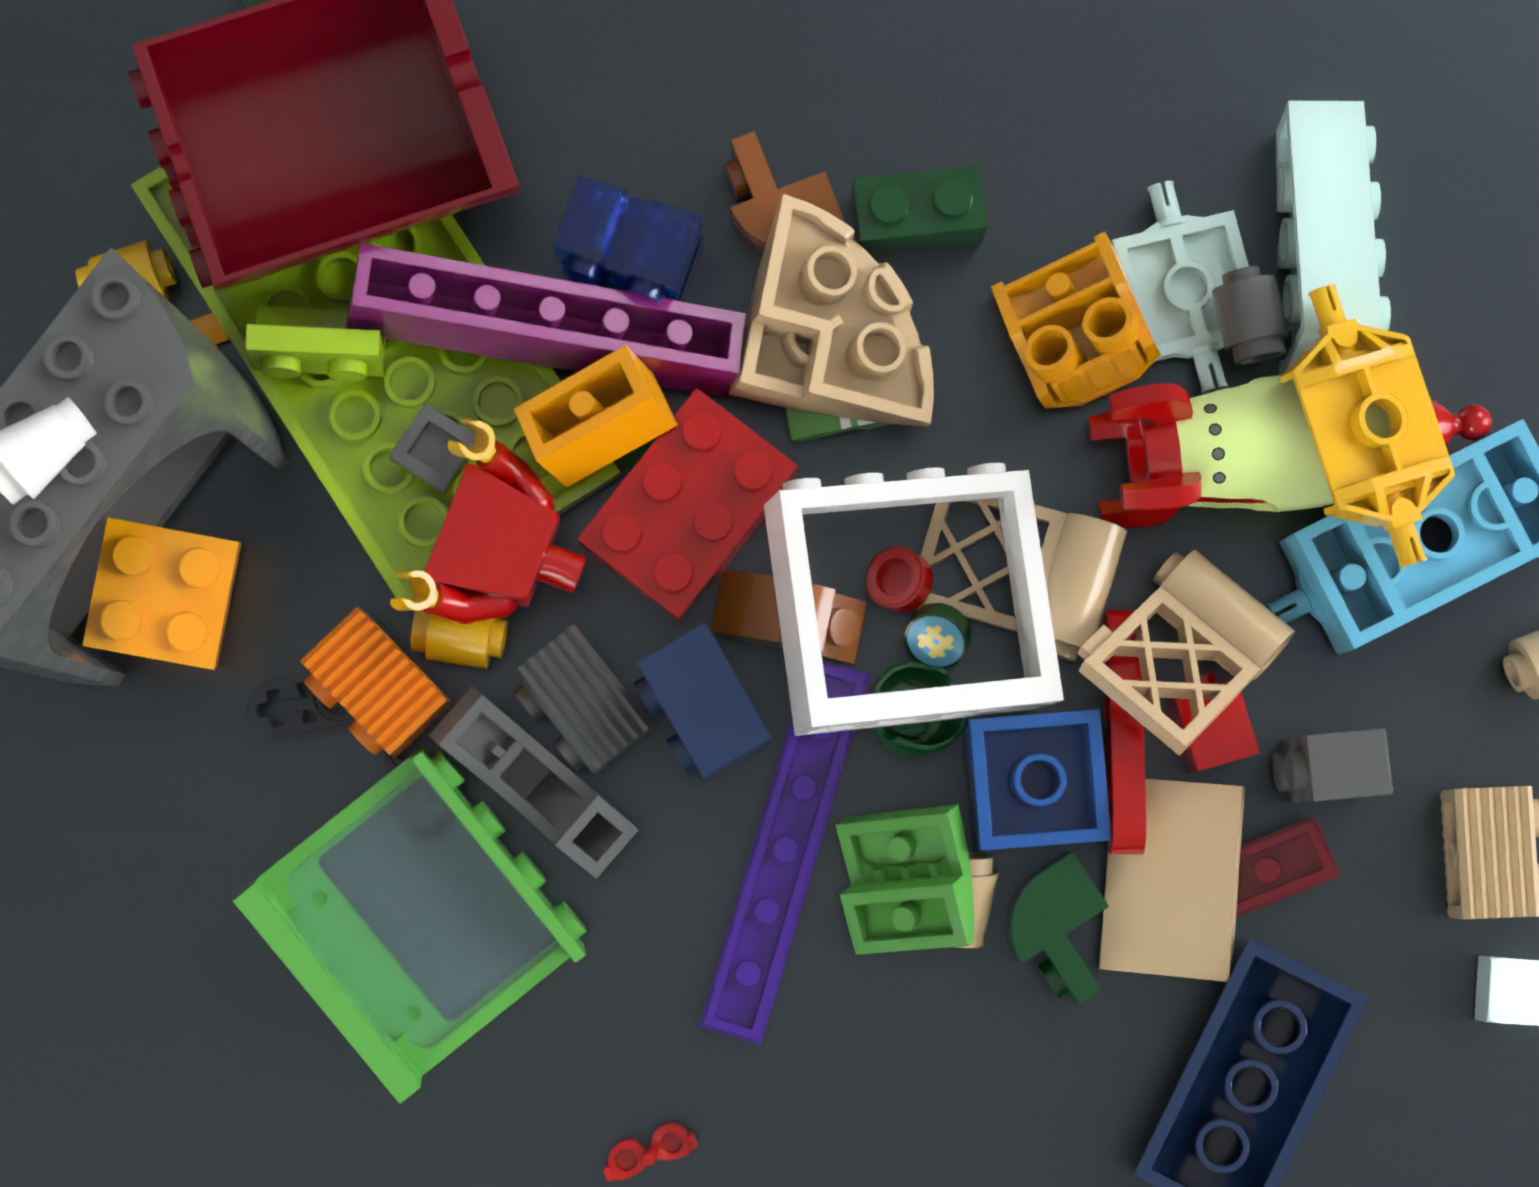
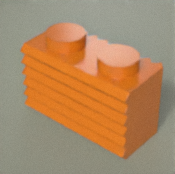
M356 607L300 660L311 672L303 681L305 685L328 708L331 709L339 702L355 718V721L348 729L373 755L384 749L391 756H399L453 704L382 628L359 607Z

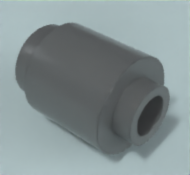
M1259 266L1244 267L1223 274V285L1213 289L1212 295L1225 351L1233 352L1235 365L1253 364L1285 354L1286 349L1283 339L1288 337L1289 333L1275 275H1261Z

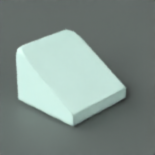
M1478 955L1474 1019L1490 1023L1539 1026V960Z

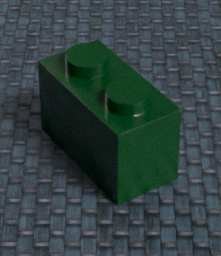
M980 165L853 179L851 205L855 240L872 257L982 244L988 225Z

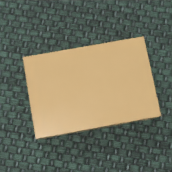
M1145 779L1146 845L1144 854H1109L1108 851L1104 899L1109 907L1103 912L1099 969L1227 982L1233 967L1245 787Z

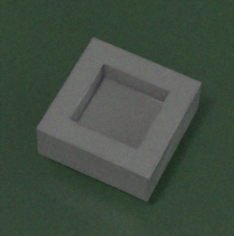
M424 403L389 457L393 463L446 495L469 461V459L453 455L448 450V441L459 442L468 449L474 442V434Z

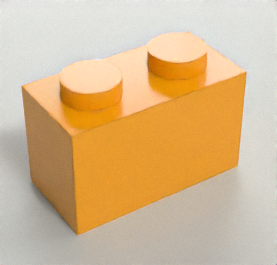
M627 345L514 408L536 462L566 488L678 426L655 375Z

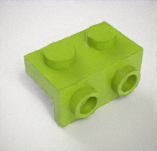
M259 306L256 311V325L247 324L245 351L254 371H261L263 374L271 377L294 378L300 376L301 373L327 374L329 377L337 380L360 381L366 379L367 376L384 377L386 338L381 337L380 330L345 329L348 310Z

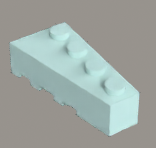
M1288 101L1276 131L1277 212L1289 213V218H1283L1280 226L1279 244L1277 245L1278 269H1290V275H1287L1284 283L1282 307L1288 332H1291V347L1285 360L1279 362V375H1283L1316 339L1320 338L1318 331L1321 328L1311 298L1308 295L1309 292L1315 289L1336 284V290L1346 320L1356 318L1359 325L1389 331L1391 319L1390 301L1387 296H1380L1378 278L1382 277L1384 273L1386 248L1383 239H1375L1374 220H1377L1380 213L1381 190L1378 182L1370 181L1369 164L1373 163L1376 152V132L1374 126H1366L1364 101Z

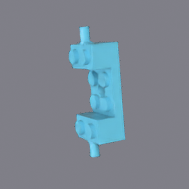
M1524 419L1449 455L1455 476L1421 512L1423 519L1414 522L1427 560L1399 568V562L1389 532L1384 531L1383 525L1375 527L1327 516L1279 542L1295 573L1297 590L1272 603L1265 604V607L1271 612L1276 613L1291 605V610L1277 616L1286 624L1310 612L1321 623L1336 654L1339 655L1354 650L1539 557V447ZM1427 518H1439L1451 530V544L1443 553L1429 550L1421 541L1420 528Z

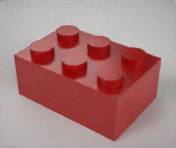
M698 388L694 390L675 414L674 419L678 426L656 438L577 538L585 551L681 625L765 519L764 504L779 490H783V483L795 480L798 475V465Z

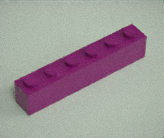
M361 243L354 270L345 329L380 330L381 337L386 339L575 372L581 371L627 345L652 371L660 387L694 392L698 388L706 395L723 397L740 372L746 313Z

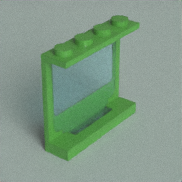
M424 746L415 751L240 890L233 900L239 910L399 1104L421 1088L422 1076L566 960L571 957L576 963L586 955L584 943L580 940V937L587 930L579 918L564 901L554 908L539 889L546 882V879L533 861L523 851L515 857L512 856L498 838L506 830L495 814L483 801L473 807L457 788L465 779L452 761L441 750L432 757Z

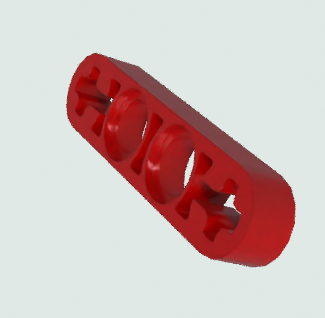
M1105 610L1103 625L1114 632L1136 610ZM1135 634L1129 640L1136 641ZM1112 656L1104 663L1123 680L1142 681L1139 657ZM1104 693L1105 771L1112 838L1111 841H1107L1109 854L1143 855L1146 845L1144 726Z

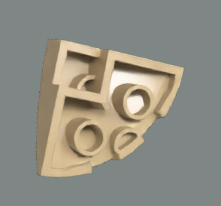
M782 194L769 231L745 319L740 372L730 386L729 395L836 417L889 424L929 426L931 424L934 401L931 354L929 346H924L920 343L918 332L910 315L913 301L902 281L889 263H877L854 240L855 231L852 227L823 209L806 201Z

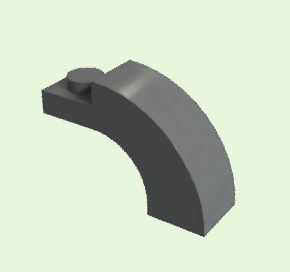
M473 686L429 734L441 748L497 792L540 830L557 848L596 879L639 831L635 825L579 775Z

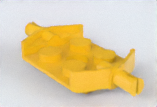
M1330 284L1308 293L1321 328L1318 331L1320 338L1316 339L1284 372L1280 380L1282 384L1291 380L1294 381L1334 505L1323 509L1325 515L1375 527L1383 525L1384 531L1389 532L1399 562L1398 566L1403 568L1427 560L1414 522L1423 519L1421 512L1453 479L1455 472L1410 337L1397 332L1359 325L1356 318L1346 320L1336 290L1337 286L1336 284ZM1370 404L1382 408L1389 417L1390 431L1386 438L1375 436L1366 425L1365 413Z

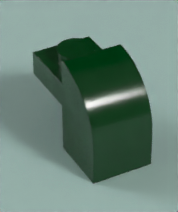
M1065 851L1033 872L1018 886L1008 905L1005 931L1008 946L1015 961L1023 964L1041 952L1046 961L1038 965L1037 969L1054 995L1060 999L1068 994L1073 1002L1081 1005L1102 990L1066 935L1108 908L1109 905L1074 852Z

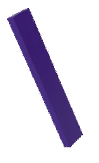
M822 660L828 699L865 695L870 674ZM791 718L699 1027L761 1045L854 730L795 736L793 718Z

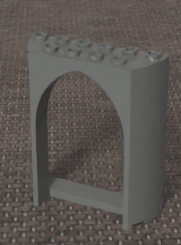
M110 247L0 388V430L54 404L57 405L69 397L97 432L95 436L85 442L86 445L35 499L27 494L13 505L0 492V667L58 681L92 686H119L127 676L126 673L94 649L82 646L83 641L78 638V635L87 624L107 517L163 527L232 436L281 473L291 462L275 419L269 410L270 408L253 382L231 358Z

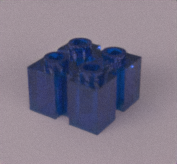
M579 174L552 247L556 258L560 259L558 265L561 273L569 277L568 281L637 293L657 303H661L662 298L685 302L704 249V235L701 234L703 230L702 216L656 200H652L651 203L629 195L627 190Z

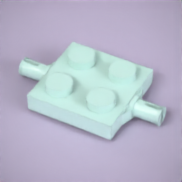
M1171 180L1164 181L1162 186L1161 183H1156L1147 188L1157 222L1141 233L1113 239L1111 243L1152 337L1161 353L1155 361L1171 357L1193 358L1202 389L1201 393H1210L1213 390L1217 391L1228 387L1218 351L1224 348V342L1212 290L1223 285V274L1249 267L1234 210L1207 217L1181 216L1173 186L1174 182Z

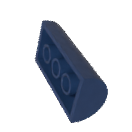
M1248 938L1133 1175L1155 1187H1279L1370 998Z

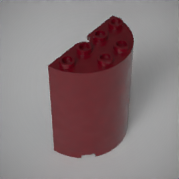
M272 0L132 44L139 68L128 71V75L141 110L153 107L159 127L149 130L148 134L161 169L164 168L172 188L168 190L180 226L185 229L193 248L189 250V254L202 288L214 285L218 292L358 246L361 243L374 241L520 193L518 179L485 88L477 74L470 47L453 0Z

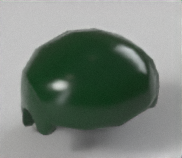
M909 661L889 667L869 689V694L953 686L954 684L946 669ZM968 717L871 728V730L889 751L912 759H919L941 753L947 749L966 729Z

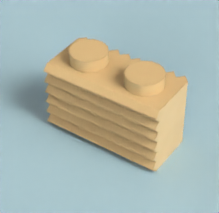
M1532 786L1441 790V812L1443 815L1441 823L1443 826L1444 863L1447 879L1445 886L1447 889L1446 899L1449 918L1538 917L1539 863H1537L1535 838L1539 837V799H1533Z

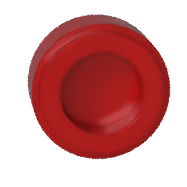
M902 546L889 547L879 552L869 564L866 573V588L870 597L880 606L896 613L910 612L922 605L929 596L933 583V575L929 563L918 553Z

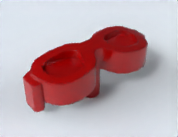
M665 1122L654 1130L651 1144L648 1146L643 1145L641 1141L632 1137L619 1140L611 1148L608 1162L603 1170L606 1181L630 1178L642 1171L646 1165H653L656 1159L669 1161L687 1156L692 1149L698 1146L695 1133L687 1131L684 1126L677 1122Z

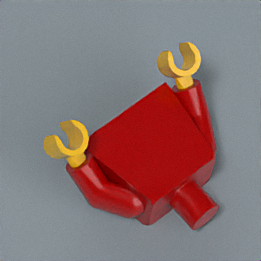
M468 418L462 419L461 422L473 430L474 442L467 449L461 443L449 440L448 450L458 457L476 460L477 466L470 463L466 464L425 571H400L395 575L397 578H405L411 582L414 589L412 599L392 598L390 599L391 606L398 611L424 610L427 614L459 624L469 625L508 617L517 606L528 607L538 581L574 593L585 567L587 557L553 545L560 526V515L554 512V497L527 462L499 441H495L493 429L487 423Z

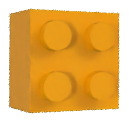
M107 517L82 646L215 670L219 663L242 542Z

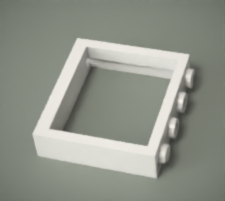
M987 463L968 468V475L945 477L944 468H925L907 473V480L884 482L882 473H863L845 478V485L822 487L821 479L801 478L783 483V490H779L764 504L795 736L1041 710L1064 700L1029 470L1006 472L1004 463ZM998 498L1024 678L828 699L802 515Z

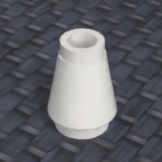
M69 397L57 405L54 404L0 430V492L11 504L14 505L27 494L35 499L86 445L85 442L97 434L87 418Z

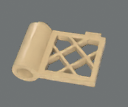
M998 498L967 501L980 506L990 525L958 543L946 524L952 502L936 503L921 556L929 563L932 570L936 565L956 555L972 586L950 598L930 593L918 609L930 603H943L958 609L967 619L1018 633L1016 618L994 611L983 591L1009 576L1008 566L978 582L962 551L993 534L996 535L1005 551L1001 519L996 521L989 509L999 510ZM1034 504L1036 521L1049 524L1041 553L1057 659L1076 662L1077 652L1080 647L1100 627L1127 531L1116 524L1102 519L1076 513H1064ZM943 533L951 547L936 554ZM977 594L984 608L967 604L963 601Z
M1197 550L1191 551L1186 557L1178 551L1175 552L1162 565L1153 578V581L1160 587L1114 632L1105 625L1101 626L1077 652L1084 659L1079 672L1179 756L1252 680L1257 679L1269 667L1295 634V630ZM1155 613L1159 614L1177 629L1179 643L1151 642L1147 621ZM1135 634L1136 641L1129 640ZM1112 656L1139 657L1142 681L1123 680L1104 663ZM1153 658L1182 659L1186 683L1156 681ZM1197 660L1216 661L1234 678L1227 685L1203 684L1200 682ZM1159 698L1189 699L1192 721L1184 730L1161 712ZM1204 700H1212L1206 707L1204 706Z

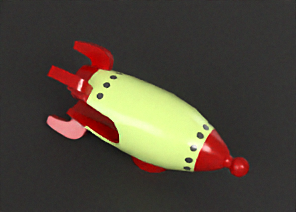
M1282 375L1258 377L1247 384L1217 390L1189 398L1188 392L1183 387L1173 383L1134 387L1109 394L1108 407L1110 412L1088 417V437L1091 441L1126 438L1131 483L1120 484V499L1099 502L1097 510L1099 519L1111 522L1122 528L1145 527L1168 521L1178 512L1180 507L1247 508L1256 511L1282 512L1319 508L1334 504L1294 381L1291 380L1282 384L1280 380ZM1430 398L1445 445L1456 435L1472 441L1483 439L1488 435L1492 427V417L1490 412L1483 406L1470 404L1461 408L1457 414H1453ZM1370 404L1365 413L1366 425L1375 436L1386 438L1390 431L1389 417L1382 408Z

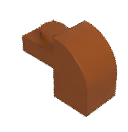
M755 131L731 140V157L733 160L724 164L725 171L736 199L747 196L748 201L730 207V220L739 238L753 251L763 256L769 231L782 194L806 201L829 212L845 223L825 171L777 189Z
M723 570L710 630L711 633L757 646L783 649L773 575ZM812 583L822 658L839 663L854 664L867 602L835 593L836 589Z

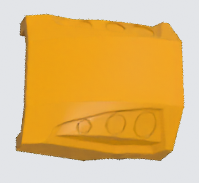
M1105 231L1094 236V243L1007 285H1004L1001 281L991 286L1010 338L1025 367L1036 396L1045 409L1082 406L1139 379L1161 355L1138 306L1119 258Z

